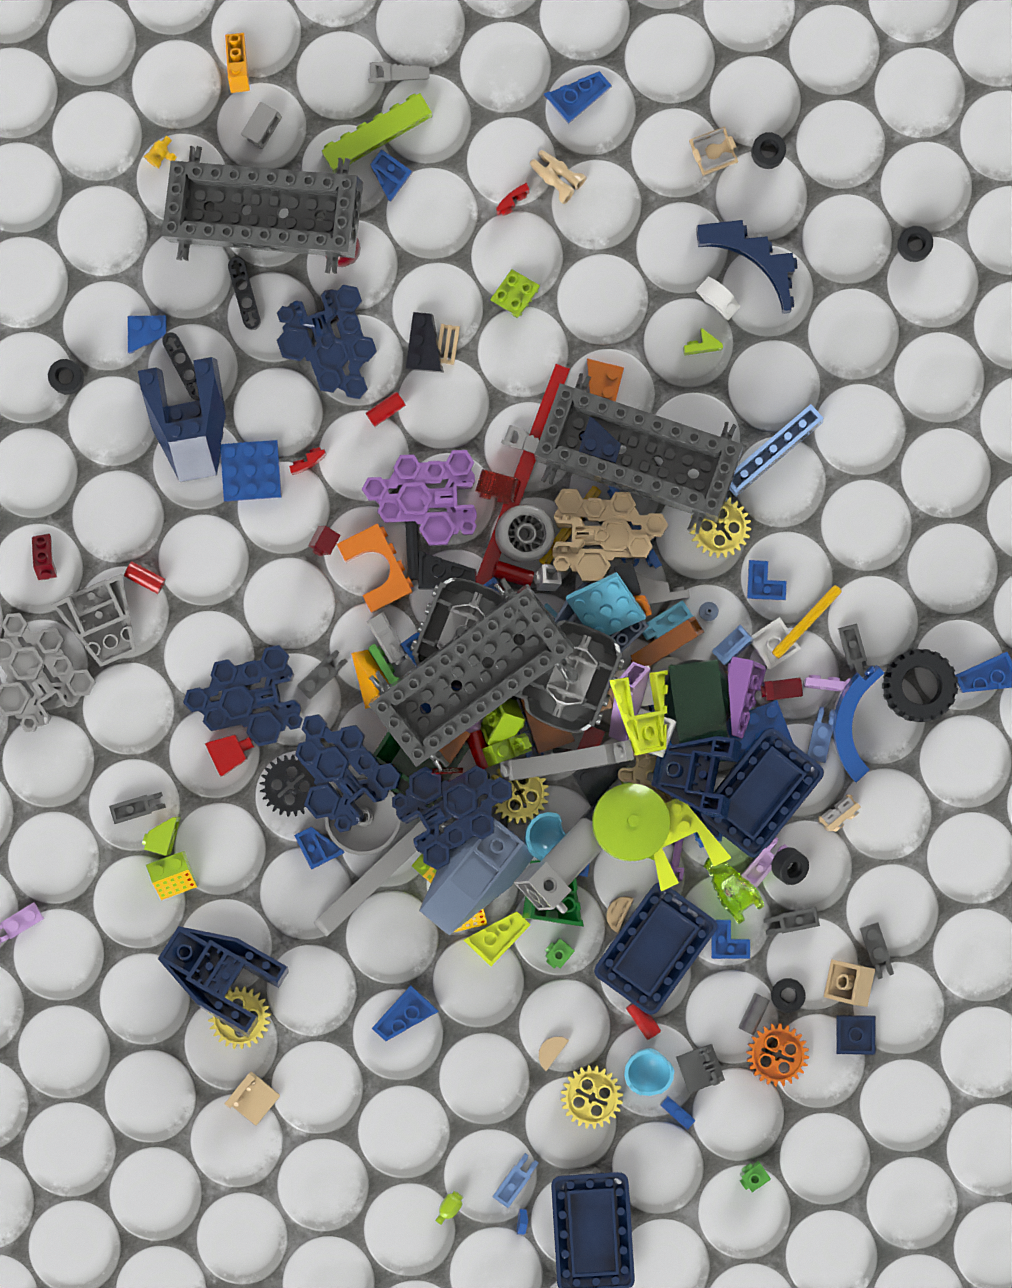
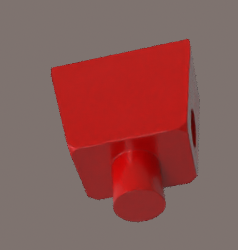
M237 735L205 743L220 777L225 776L248 759L245 751L254 748L250 737L239 741Z

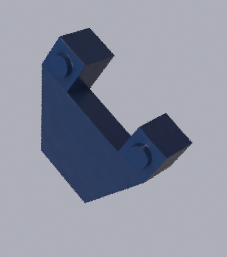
M715 736L667 746L664 757L657 756L651 785L709 817L727 819L731 800L724 795L713 793L720 760L738 763L742 744L735 738Z

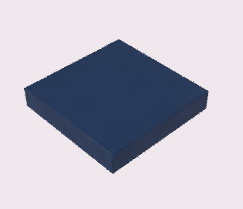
M836 1015V1054L875 1055L876 1016Z

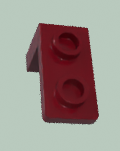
M51 535L33 536V568L38 580L56 578L57 570L52 558Z
M801 678L764 681L763 686H760L761 697H764L765 701L803 696Z

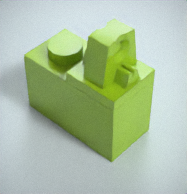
M526 733L483 748L482 751L488 767L532 751V745Z

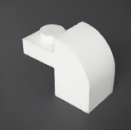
M709 276L696 290L704 301L714 306L726 320H729L741 307L729 290Z

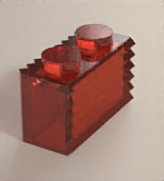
M482 469L475 491L480 494V498L490 500L492 497L498 499L497 502L508 505L509 502L515 503L521 481L514 477Z

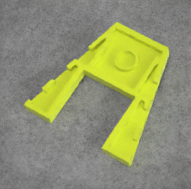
M668 670L649 673L655 711L634 715L629 677L610 680L629 740H631L634 755L666 749L667 724L664 725V714H667V706H664V698L668 689V685H665V675H668Z
M678 799L665 803L670 817V829L665 843L654 854L661 891L679 883L662 848L695 832H698L713 866L731 859V856L692 809Z

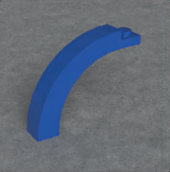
M878 665L869 667L865 671L863 678L858 672L851 678L839 697L834 713L833 737L836 751L842 765L856 783L870 769L862 761L855 748L852 735L853 717L857 704L863 694L884 674Z

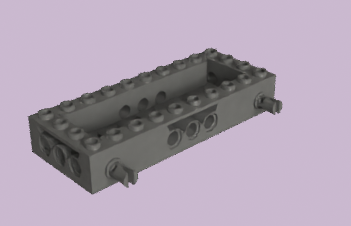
M190 146L188 162H170L162 237L169 242L179 243L176 260L182 261L183 257L185 261H189V248L191 244L327 256L325 273L330 274L331 267L332 273L337 274L338 257L355 258L364 182L356 175H348L350 159L345 158L343 165V159L338 158L337 174L200 163L202 147L197 146L195 151V148ZM213 202L215 205L214 210L207 212L206 205ZM247 205L251 206L250 214L243 215V208ZM284 208L288 209V216L280 218L279 212ZM319 212H325L326 214L323 221H317L316 219Z
M579 373L575 388L560 383L534 454L537 462L547 465L541 479L542 482L545 483L550 475L549 484L553 485L556 472L560 469L691 513L693 515L687 530L691 532L696 524L695 534H699L704 518L718 522L743 451V444L732 441L735 428L737 427L735 424L727 432L729 422H725L721 436H717L588 393L586 389L591 377L587 375L582 383L583 373ZM589 417L597 421L621 445L626 447V452L618 455L616 464L579 452L582 442L579 436L585 432ZM654 457H660L663 463L660 466H654L651 461ZM689 470H698L699 476L695 479L688 476Z
M505 578L501 579L504 588L498 582L494 585L504 597L503 602L394 683L388 684L379 671L375 674L378 680L373 675L369 677L379 690L378 695L371 699L369 706L416 767L426 759L431 758L439 771H442L443 766L441 762L446 767L450 763L439 751L441 748L553 666L557 667L564 679L568 678L565 669L571 675L575 673L565 660L569 654L574 652V645L528 584L514 592ZM516 634L524 635L525 641L522 644H517L514 641ZM485 657L493 659L494 664L491 667L483 665L482 660ZM452 681H461L462 688L459 690L453 689L451 686ZM422 703L430 704L431 711L428 713L422 712L420 705Z

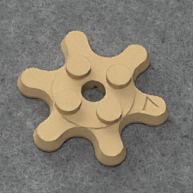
M633 752L636 764L631 769H620L618 771L619 780L644 785L652 789L661 797L664 803L672 801L670 795L651 785L652 782L647 780L648 773H654L657 755L651 756L648 753L634 755Z

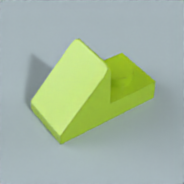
M701 328V343L689 341L687 345H684L683 352L684 356L721 351L723 344Z

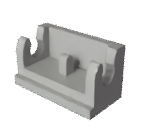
M260 102L241 135L247 138L246 140L263 149L282 116L277 110Z

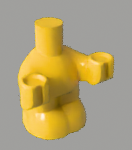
M165 136L162 141L154 142L150 151L144 155V159L157 169L160 168L164 158L169 161H175L177 156L170 153L167 148L172 140Z

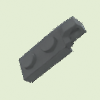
M853 624L838 628L849 669H854L855 674L858 672L861 677H864L863 667L867 666V658L858 625Z

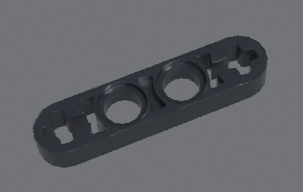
M234 257L229 261L228 269L242 320L247 329L256 330L261 324V319L247 268L241 258ZM235 262H238L240 265L242 264L239 267L242 276H238L236 270L232 269ZM239 280L247 282V287L244 290L237 288ZM250 298L252 300L251 307L244 308L242 300ZM255 309V312L251 313L252 317L257 319V321L254 322V326H251L250 323H247L250 320L248 313L244 315V312H250Z
M166 333L162 339L163 346L192 399L199 401V397L193 395L195 392L192 385L188 387V384L196 381L194 365L180 338L175 333ZM169 337L176 338L174 344L177 348L181 346V349L175 350L172 354L170 351L174 350L170 344L167 345ZM178 353L185 355L183 363L175 361V356ZM186 370L194 372L193 379L186 380L184 378Z

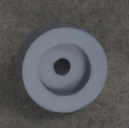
M705 602L699 608V615L705 621H712L718 616V607L713 602Z

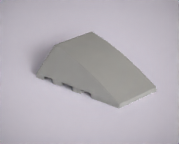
M122 574L100 581L51 604L100 667L136 652Z

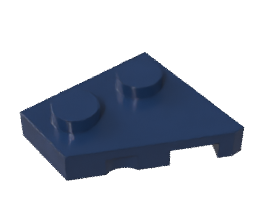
M589 417L579 452L616 464L621 444L597 421Z

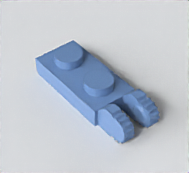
M819 707L816 721H814L807 755L815 761L826 762L833 732L835 713L833 709L829 712L828 724L821 722L824 715V707Z
M526 1153L517 1165H514L492 1196L507 1208L510 1207L538 1165V1162L535 1160L530 1164L527 1172L523 1171L521 1167L529 1156Z

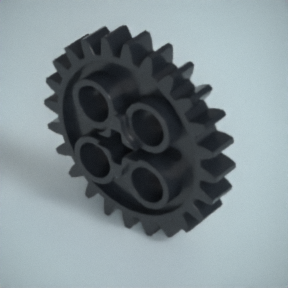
M284 755V761L277 757V764L271 761L272 768L265 767L268 774L261 775L265 782H260L259 784L265 786V788L260 790V792L266 793L262 799L269 800L266 805L267 807L272 804L274 805L273 812L280 809L279 815L286 811L287 817H290L291 812L296 817L299 810L302 814H305L304 804L309 790L302 792L299 785L301 782L306 781L310 787H315V778L299 760H295V755L291 756V760L288 759L287 755ZM289 767H295L297 770V775L293 778L287 775ZM301 774H304V777L294 785V790L289 789L280 798L277 796L288 787V781L294 782ZM275 779H279L282 782L280 790H275L272 786ZM287 794H292L295 797L292 805H288L285 802Z

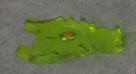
M707 858L703 867L708 870L709 875L712 877L711 882L714 890L717 891V898L738 924L745 921L742 912L753 904L759 910L764 907V902L756 887L741 876L727 861L713 866L710 858Z

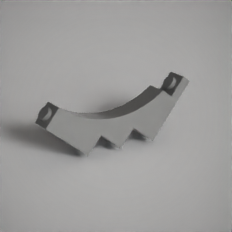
M587 517L583 518L585 526H600L599 521H588ZM584 545L583 549H602V547L598 545ZM619 558L609 561L611 568L607 576L615 573L614 566L623 564ZM636 572L641 589L640 595L646 596L649 605L690 597L689 589L684 590V587L673 588V592H670L668 582L650 579Z
M631 740L501 762L500 773L504 780L513 781L602 767L633 760Z

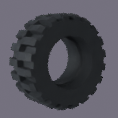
M913 649L894 658L887 666V671L884 672V682L882 683V689H884L883 697L884 700H887L890 710H893L897 716L904 718V720L913 722L931 721L946 713L949 707L954 704L956 700L955 695L958 694V677H955V669L953 666H950L949 660L946 657L943 658L940 656V653L930 651V649ZM914 668L928 669L937 679L938 689L936 695L932 700L924 704L910 701L903 693V678L907 672Z

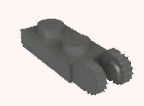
M338 650L334 651L326 660L324 659L297 685L309 699L313 698L338 674L337 672L348 662L346 659H343L335 668L329 664L338 656Z
M162 792L110 805L109 808L114 824L166 808V805L162 803L150 808L148 801L161 798L163 796Z
M816 907L778 914V916L763 919L764 923L767 924L779 921L781 927L766 930V935L781 932L783 934L820 926Z
M879 923L859 928L877 978H883L878 963L884 961L889 975H893L894 971L890 962V956Z

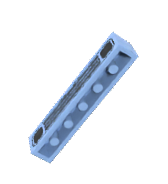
M810 404L736 468L729 490L737 497L823 423L824 418Z

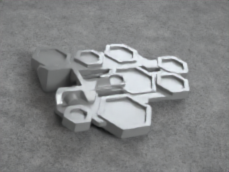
M21 613L6 615L1 625L5 632L3 639H0V666L7 675L6 681L8 683L0 685V712L3 716L15 715L17 719H22L20 725L24 731L34 732L37 727L47 725L51 720V716L43 706L45 703L58 695L65 706L73 707L78 703L81 696L90 695L96 682L87 669L75 670L73 668V664L61 650L65 640L57 628L42 629L41 632H31L27 627L28 623ZM23 637L25 642L31 643L32 646L22 647L18 641L19 638ZM44 666L47 667L54 678L58 677L61 682L51 683L43 672ZM22 682H27V684L34 693L33 698L30 696Z

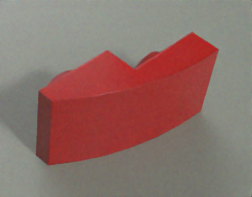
M527 183L517 187L503 198L496 207L497 215L502 214V216L510 214L513 212L512 209L515 208L513 200L521 201L527 198V194H529Z
M320 447L310 449V453L306 454L307 462H304V459L293 462V465L289 466L291 474H299L318 464L327 455L325 449L321 450Z

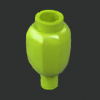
M456 1191L448 1194L439 1207V1216L435 1221L442 1225L445 1219L453 1218L462 1207L461 1200L463 1196Z

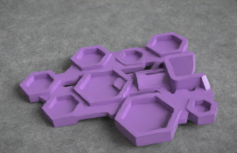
M452 450L447 461L418 462L414 455H400L393 467L394 472L390 479L368 477L362 487V491L369 501H376L380 505L377 512L384 523L416 521L417 524H422L419 531L429 546L448 545L452 535H457L459 530L463 535H473L477 527L475 524L477 518L475 507L473 505H458L457 490L472 489L475 484V475L471 470L474 461L467 450ZM443 479H449L445 488L428 489L426 484H441ZM398 485H402L398 493H388L389 489H397ZM429 508H446L447 510L446 512H428Z

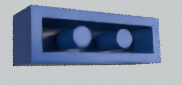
M668 1095L660 1103V1106L687 1130L695 1122V1119Z

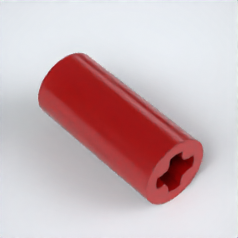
M396 391L365 414L373 426L376 427L405 407L406 404Z
M497 560L492 577L505 578L506 581L522 586L528 584L530 587L534 571Z
M132 561L124 573V577L156 594L160 593L166 581L165 578Z
M480 729L470 733L467 743L476 766L486 769L488 764L482 749L486 748L487 744Z
M633 1003L626 1007L646 1040L653 1038L661 1032L651 1014L645 1013Z

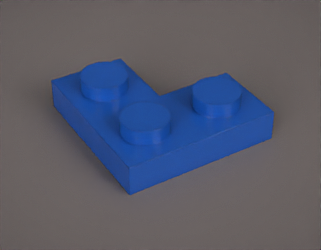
M749 560L747 599L785 601L787 581L768 580V561Z
M715 920L717 929L711 937V958L750 959V939H731V920Z

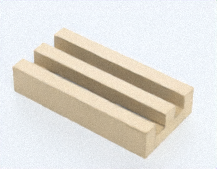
M441 324L438 340L440 354L444 329H447L448 332L444 357L440 360L441 363L454 365L460 326ZM452 330H454L455 336L452 349L451 360H447Z

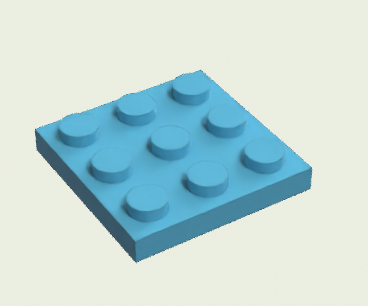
M617 572L566 596V601L583 625L607 635H611L646 619L645 612L636 602L634 596Z

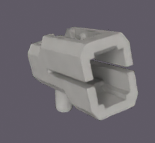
M382 612L368 620L367 624L391 664L396 663L398 665L407 660L405 657L407 653L400 645L401 641L385 614Z

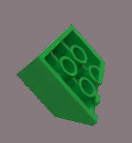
M531 860V861H530V864H531V863H539L540 861H539V860ZM576 878L568 885L571 891L561 901L567 907L565 913L562 914L556 907L550 910H538L525 896L522 918L584 927L580 914L581 906L580 902H578Z

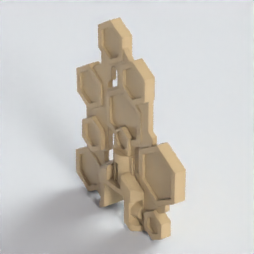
M562 489L555 499L558 509L554 514V521L558 528H572V542L555 543L553 546V557L555 559L553 565L557 572H567L571 568L572 572L579 574L582 582H597L605 578L611 568L609 561H613L614 558L646 559L653 548L650 541L654 537H662L668 528V523L662 514L649 513L648 515H639L635 508L636 503L629 492H615L611 500H601L600 498L582 499L577 489ZM581 517H587L588 521H600L603 524L601 526H585ZM628 522H631L633 525H641V530H632ZM584 545H598L602 547V549L582 548Z

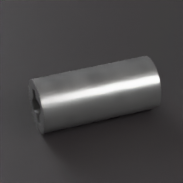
M754 993L738 1028L754 1035L770 1000Z

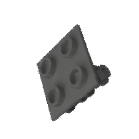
M712 1044L676 1056L689 1093L711 1085L715 1086L725 1081Z

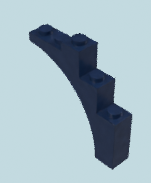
M743 220L697 225L698 247H716L730 250L753 262L764 272L774 286L781 304L782 314L791 312L792 308H794V297L790 296L789 289H792V279L788 275H793L795 269L798 268L797 258H793V253L770 255L773 252L772 242H768V236L745 239L748 236L747 225H743Z

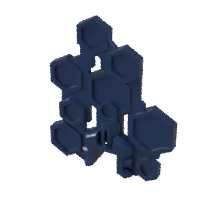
M342 285L339 290H325L321 294L325 310L310 316L307 315L304 304L301 301H294L288 307L282 306L277 312L279 322L286 324L282 327L284 332L276 340L282 358L301 362L305 357L306 361L311 362L320 391L334 393L339 388L345 391L347 397L360 400L368 388L364 377H361L359 369L365 362H369L377 350L373 338L363 336L358 316L355 313V310L362 303L358 288ZM336 315L339 318L337 327L341 338L335 337L330 323ZM318 319H320L323 329H321ZM307 328L312 329L317 342L315 347L312 344ZM349 360L350 364L348 365L350 374L346 376L344 374L342 367Z
M280 645L265 648L262 659L258 661H249L240 665H234L229 659L214 662L210 675L212 677L210 686L204 689L199 687L187 690L183 701L191 712L199 711L204 715L203 723L210 731L242 725L243 727H248L246 733L258 746L277 743L280 732L285 731L286 726L290 730L301 728L303 718L300 716L301 704L297 700L281 702L278 684L291 682L294 677L292 668L287 664L290 656ZM267 677L264 687L248 690L245 687L260 683L261 678ZM219 691H222L219 701H210V697L217 696ZM273 694V696L263 698V696ZM266 706L271 708L268 711L252 714L253 709Z
M320 714L307 716L302 725V731L306 734L305 742L298 744L295 756L315 778L314 783L316 786L310 787L304 805L316 819L328 817L330 820L336 819L334 826L339 832L349 831L352 826L357 825L364 817V813L355 804V801L364 793L368 795L373 803L385 800L389 790L398 787L402 774L393 763L380 765L377 762V758L371 751L364 747L365 734L357 725L343 727L339 731L332 732ZM321 738H324L328 743H333L335 746L326 748L322 744ZM349 764L359 775L364 774L368 779L358 781L348 769ZM329 782H334L342 791L343 797L340 796Z
M478 766L472 767L451 781L445 780L442 782L440 774H432L431 769L424 767L409 776V788L406 790V796L399 793L392 797V807L396 809V815L399 820L405 824L418 817L420 818L427 830L413 838L414 846L418 852L423 854V862L439 870L450 863V850L453 848H458L473 836L484 840L494 834L492 807L512 798V783L501 777L496 780L488 779V772ZM488 794V798L483 800L481 806L478 807V798ZM443 796L442 801L430 808L426 807V805ZM452 817L458 819L446 826L444 833L439 835V825Z

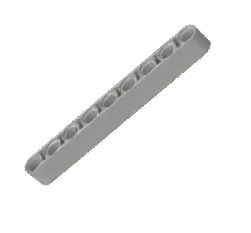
M420 820L314 922L326 936L337 928L417 851L413 838L427 830L422 821ZM444 822V823H442L441 825H439V829H440L446 822Z

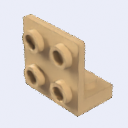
M251 1071L224 1104L229 1108H235L250 1122L257 1125L278 1100L280 1094Z

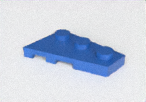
M599 71L574 83L544 93V96L569 124L607 92L612 85Z
M1004 652L956 674L955 677H958L957 684L961 692L1012 688V661L1008 652Z
M410 985L372 1029L383 1040L388 1041L426 1018L438 1013L439 1010Z

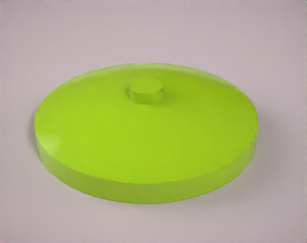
M627 783L613 787L599 799L592 816V828L598 844L606 853L622 861H640L652 856L663 846L670 829V817L664 801L656 792L644 785Z

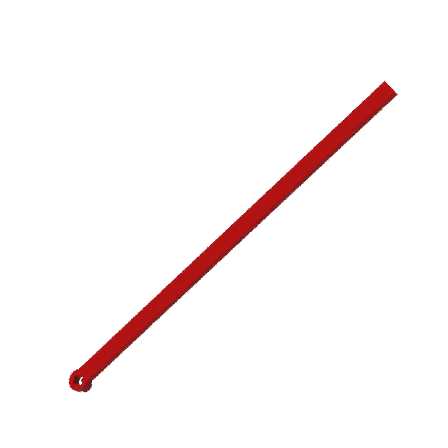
M555 364L529 436L533 435L534 438H539L540 440L560 383L565 384L569 368ZM523 450L498 520L505 511L520 505L536 462L534 453ZM495 528L476 576V583L482 585L492 579L495 563L499 560L502 553L496 543Z

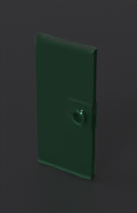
M718 659L686 664H670L668 670L670 672L679 744L715 736L728 738Z

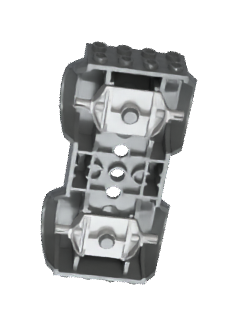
M450 578L443 583L440 582L439 586L436 585L432 593L434 600L432 604L428 603L425 610L426 620L425 622L421 621L417 631L420 633L418 640L414 639L410 648L413 651L412 655L416 665L420 664L501 604L504 600L501 593L482 584L462 578ZM563 620L557 624L574 645V652L569 654L565 660L575 673L571 675L565 669L568 678L564 679L557 667L553 666L514 696L524 700L527 712L537 720L563 731L581 733L590 727H594L595 724H600L603 713H600L602 706L606 707L610 699V695L607 694L609 688H612L610 680L618 678L614 675L616 670L621 671L625 659L622 658L623 654L620 653L618 642L609 635L580 623ZM516 634L514 641L517 644H522L525 641V637L522 634ZM485 657L482 663L486 667H491L494 661L491 657ZM454 680L451 686L461 689L462 683L459 680Z

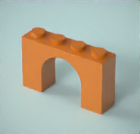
M378 523L337 544L345 562L367 552L379 553L389 562L390 574L387 581L382 586L362 595L371 613L412 594L411 588L414 587L410 578H405L403 574L405 568L401 560L396 561L394 554L397 552L393 544H388L385 539L388 536L383 526L379 527Z

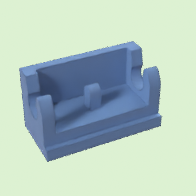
M739 625L712 652L723 665L727 666L732 660V656L737 657L754 639Z

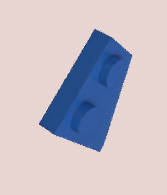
M382 149L370 164L387 199L391 202L410 177L412 171Z
M166 315L127 316L128 353L132 354L139 348L163 338L167 333Z

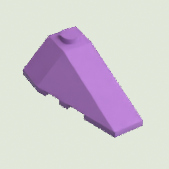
M732 656V660L728 664L732 735L743 739L750 720L749 710L755 707L756 700L754 696L756 691H760V686L763 685L767 667L753 660Z

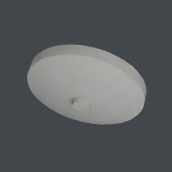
M357 778V779H358V781H360V780H365V779H368V778ZM339 788L335 789L343 797L342 791ZM389 790L388 796L383 801L373 803L366 793L356 800L355 804L364 813V817L361 822L352 826L349 831L339 832L334 826L336 819L330 820L328 817H324L325 827L332 841L342 850L355 855H371L388 847L396 838L401 826V821L396 815V809L392 807V797L395 796L392 790Z

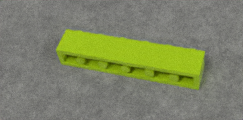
M421 93L408 96L406 102L391 106L389 108L390 111L385 114H377L373 117V121L368 124L364 122L357 126L356 131L352 133L346 132L337 142L331 141L327 143L321 151L333 173H337L338 158L343 159V165L345 158L350 159V164L430 119L432 112Z

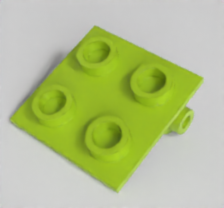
M511 269L490 300L518 318L522 316L521 313L525 307L529 306L528 303L532 302L533 296L539 292L540 285Z

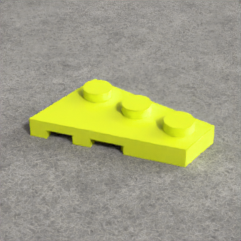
M516 911L463 940L486 963L492 966L531 924Z

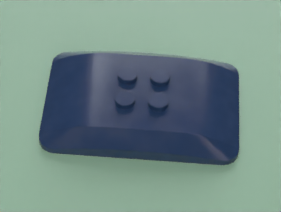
M768 728L749 747L713 793L724 795L731 800L727 819L709 817L702 812L701 817L749 857L756 858L768 847L824 776L823 768L774 728Z
M658 882L652 886L594 968V973L599 980L645 1013L656 1014L714 935L717 923L711 916L672 888L661 891Z
M622 1172L556 1176L551 1183L558 1288H631L635 1282L628 1177Z

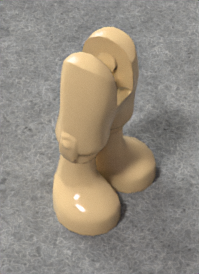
M540 150L538 155L548 164L547 167H543L535 159L530 161V165L544 179L545 183L554 186L559 191L560 202L566 204L573 196L574 189L578 190L584 184L587 177L582 173L570 171L563 161H559L549 153ZM558 175L563 176L571 186L559 179Z

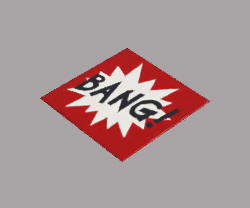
M463 767L443 768L442 771H439L438 768H432V774L463 773Z

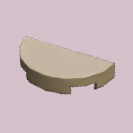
M628 896L619 897L609 905L606 914L607 922L615 932L618 933L634 898Z
M562 1036L548 1038L542 1043L539 1049V1061L545 1071L548 1070L568 1043V1039Z

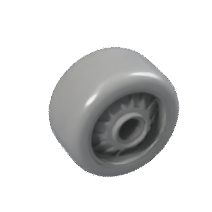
M519 505L508 509L499 518L495 528V539L500 551L507 558L522 563L533 562L545 556L552 547L555 537L551 518L542 509L533 505ZM522 528L528 533L526 539H522L519 536Z

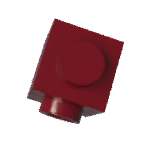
M326 525L318 526L308 546L313 549V553L321 557L323 555H331L341 535Z

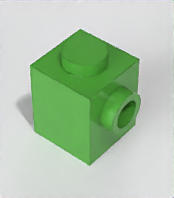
M559 938L555 944L551 942L545 949L547 952L545 957L548 958L546 962L554 969L556 966L561 969L575 950Z
M757 1161L753 1165L749 1163L741 1169L742 1173H740L742 1179L739 1181L745 1190L750 1189L753 1193L770 1181L771 1178L760 1162Z

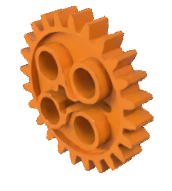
M771 1023L769 1030L763 1026L764 1032L761 1033L757 1030L758 1037L751 1036L754 1043L747 1044L752 1048V1050L746 1051L747 1054L751 1055L750 1058L746 1059L747 1062L753 1063L749 1066V1069H756L753 1075L757 1076L760 1074V1081L766 1078L767 1085L773 1081L774 1086L777 1087L778 1081H780L782 1086H785V1080L792 1084V1077L799 1079L797 1073L804 1074L801 1067L808 1066L803 1062L804 1059H809V1056L804 1054V1052L809 1050V1048L803 1047L806 1041L799 1040L802 1037L801 1033L795 1036V1028L789 1031V1025L782 1029L781 1023H778L777 1028ZM771 1037L777 1040L774 1047L767 1046V1040ZM788 1044L795 1046V1050L791 1054L785 1052V1047ZM766 1048L776 1053L780 1050L782 1055L791 1057L794 1061L791 1062L781 1057L775 1059L773 1054L763 1052L761 1049ZM763 1056L770 1057V1063L766 1066L760 1063V1059ZM782 1062L788 1063L789 1066L785 1072L779 1071V1065Z

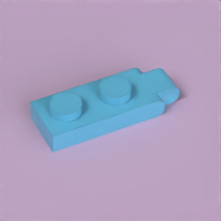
M682 600L647 622L649 627L642 634L646 640L652 637L656 640L693 617V615Z

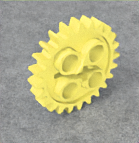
M731 498L724 502L722 509L726 512V517L723 519L719 518L717 523L719 525L724 524L723 530L732 538L731 541L728 540L722 530H716L717 525L714 521L704 518L703 522H710L712 528L710 531H704L701 527L699 534H695V524L694 530L689 532V534L695 535L692 542H699L696 548L702 546V553L708 550L709 557L716 553V558L720 557V553H723L724 558H727V552H730L733 556L735 555L734 549L741 551L739 544L746 545L743 539H749L750 536L746 532L751 531L750 527H746L751 522V520H745L748 513L742 514L741 512L744 506L737 508L738 501L731 504ZM735 523L739 528L738 532L731 533L728 528L729 524ZM714 537H723L724 544L722 546L716 545Z
M499 768L496 770L498 776L494 774L491 776L493 780L499 777L502 778ZM528 778L525 785L520 784L518 780H513L512 798L502 804L498 803L493 806L497 808L494 814L502 813L500 819L506 816L507 823L511 822L512 819H514L515 824H518L520 819L523 824L526 823V818L531 821L533 815H539L538 810H545L542 804L548 803L544 799V797L549 796V793L544 792L549 787L548 785H543L546 778ZM516 790H520L521 794L515 795L514 792H516ZM528 792L534 795V802L528 801L526 797ZM511 801H515L518 804L516 811L510 808Z
M236 986L235 991L233 992L230 989L225 997L232 1002L235 999H241L243 1001L242 1008L249 1012L255 1011L258 1014V1023L249 1038L239 1036L236 1030L215 1016L208 1019V1022L214 1023L210 1029H216L213 1036H221L218 1042L226 1040V1047L230 1043H232L233 1049L236 1048L237 1044L243 1049L244 1043L251 1047V1041L257 1044V1036L264 1038L262 1031L267 1032L269 1030L265 1027V1024L271 1023V1021L266 1019V1017L271 1016V1013L265 1012L269 1005L263 1006L266 999H258L261 994L260 992L253 995V988L247 992L246 986L243 987L242 991Z
M588 1065L587 1071L580 1067L581 1073L579 1074L573 1071L575 1077L567 1076L570 1083H563L567 1089L561 1090V1093L566 1095V1097L560 1098L562 1102H566L562 1109H569L566 1116L573 1115L571 1122L577 1119L578 1126L584 1122L586 1129L589 1127V1124H592L595 1129L596 1123L603 1127V1121L610 1124L609 1117L616 1118L614 1111L620 1112L617 1104H623V1101L618 1099V1097L623 1096V1093L617 1092L622 1087L621 1085H615L618 1079L614 1078L611 1080L612 1072L606 1075V1069L603 1068L599 1072L598 1066L591 1070L590 1065ZM583 1080H591L593 1083L592 1087L584 1089L581 1085ZM601 1088H608L610 1094L607 1097H601L599 1095ZM576 1089H580L589 1095L593 1092L597 1099L603 1100L608 1104L603 1105L594 1099L590 1102L588 1096L576 1092ZM576 1097L584 1099L582 1106L574 1105L573 1101ZM594 1105H599L602 1111L600 1114L594 1115L591 1112V1108Z

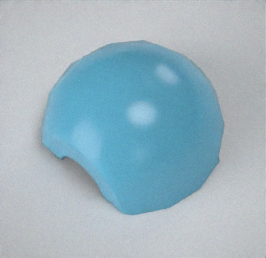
M552 812L539 814L528 823L525 829L524 842L529 853L538 860H542L566 835L563 831L562 820L559 814Z
M646 1048L638 1050L631 1055L625 1066L624 1076L627 1085L633 1092L640 1096H652L662 1094L670 1087L675 1071L671 1063L655 1049Z

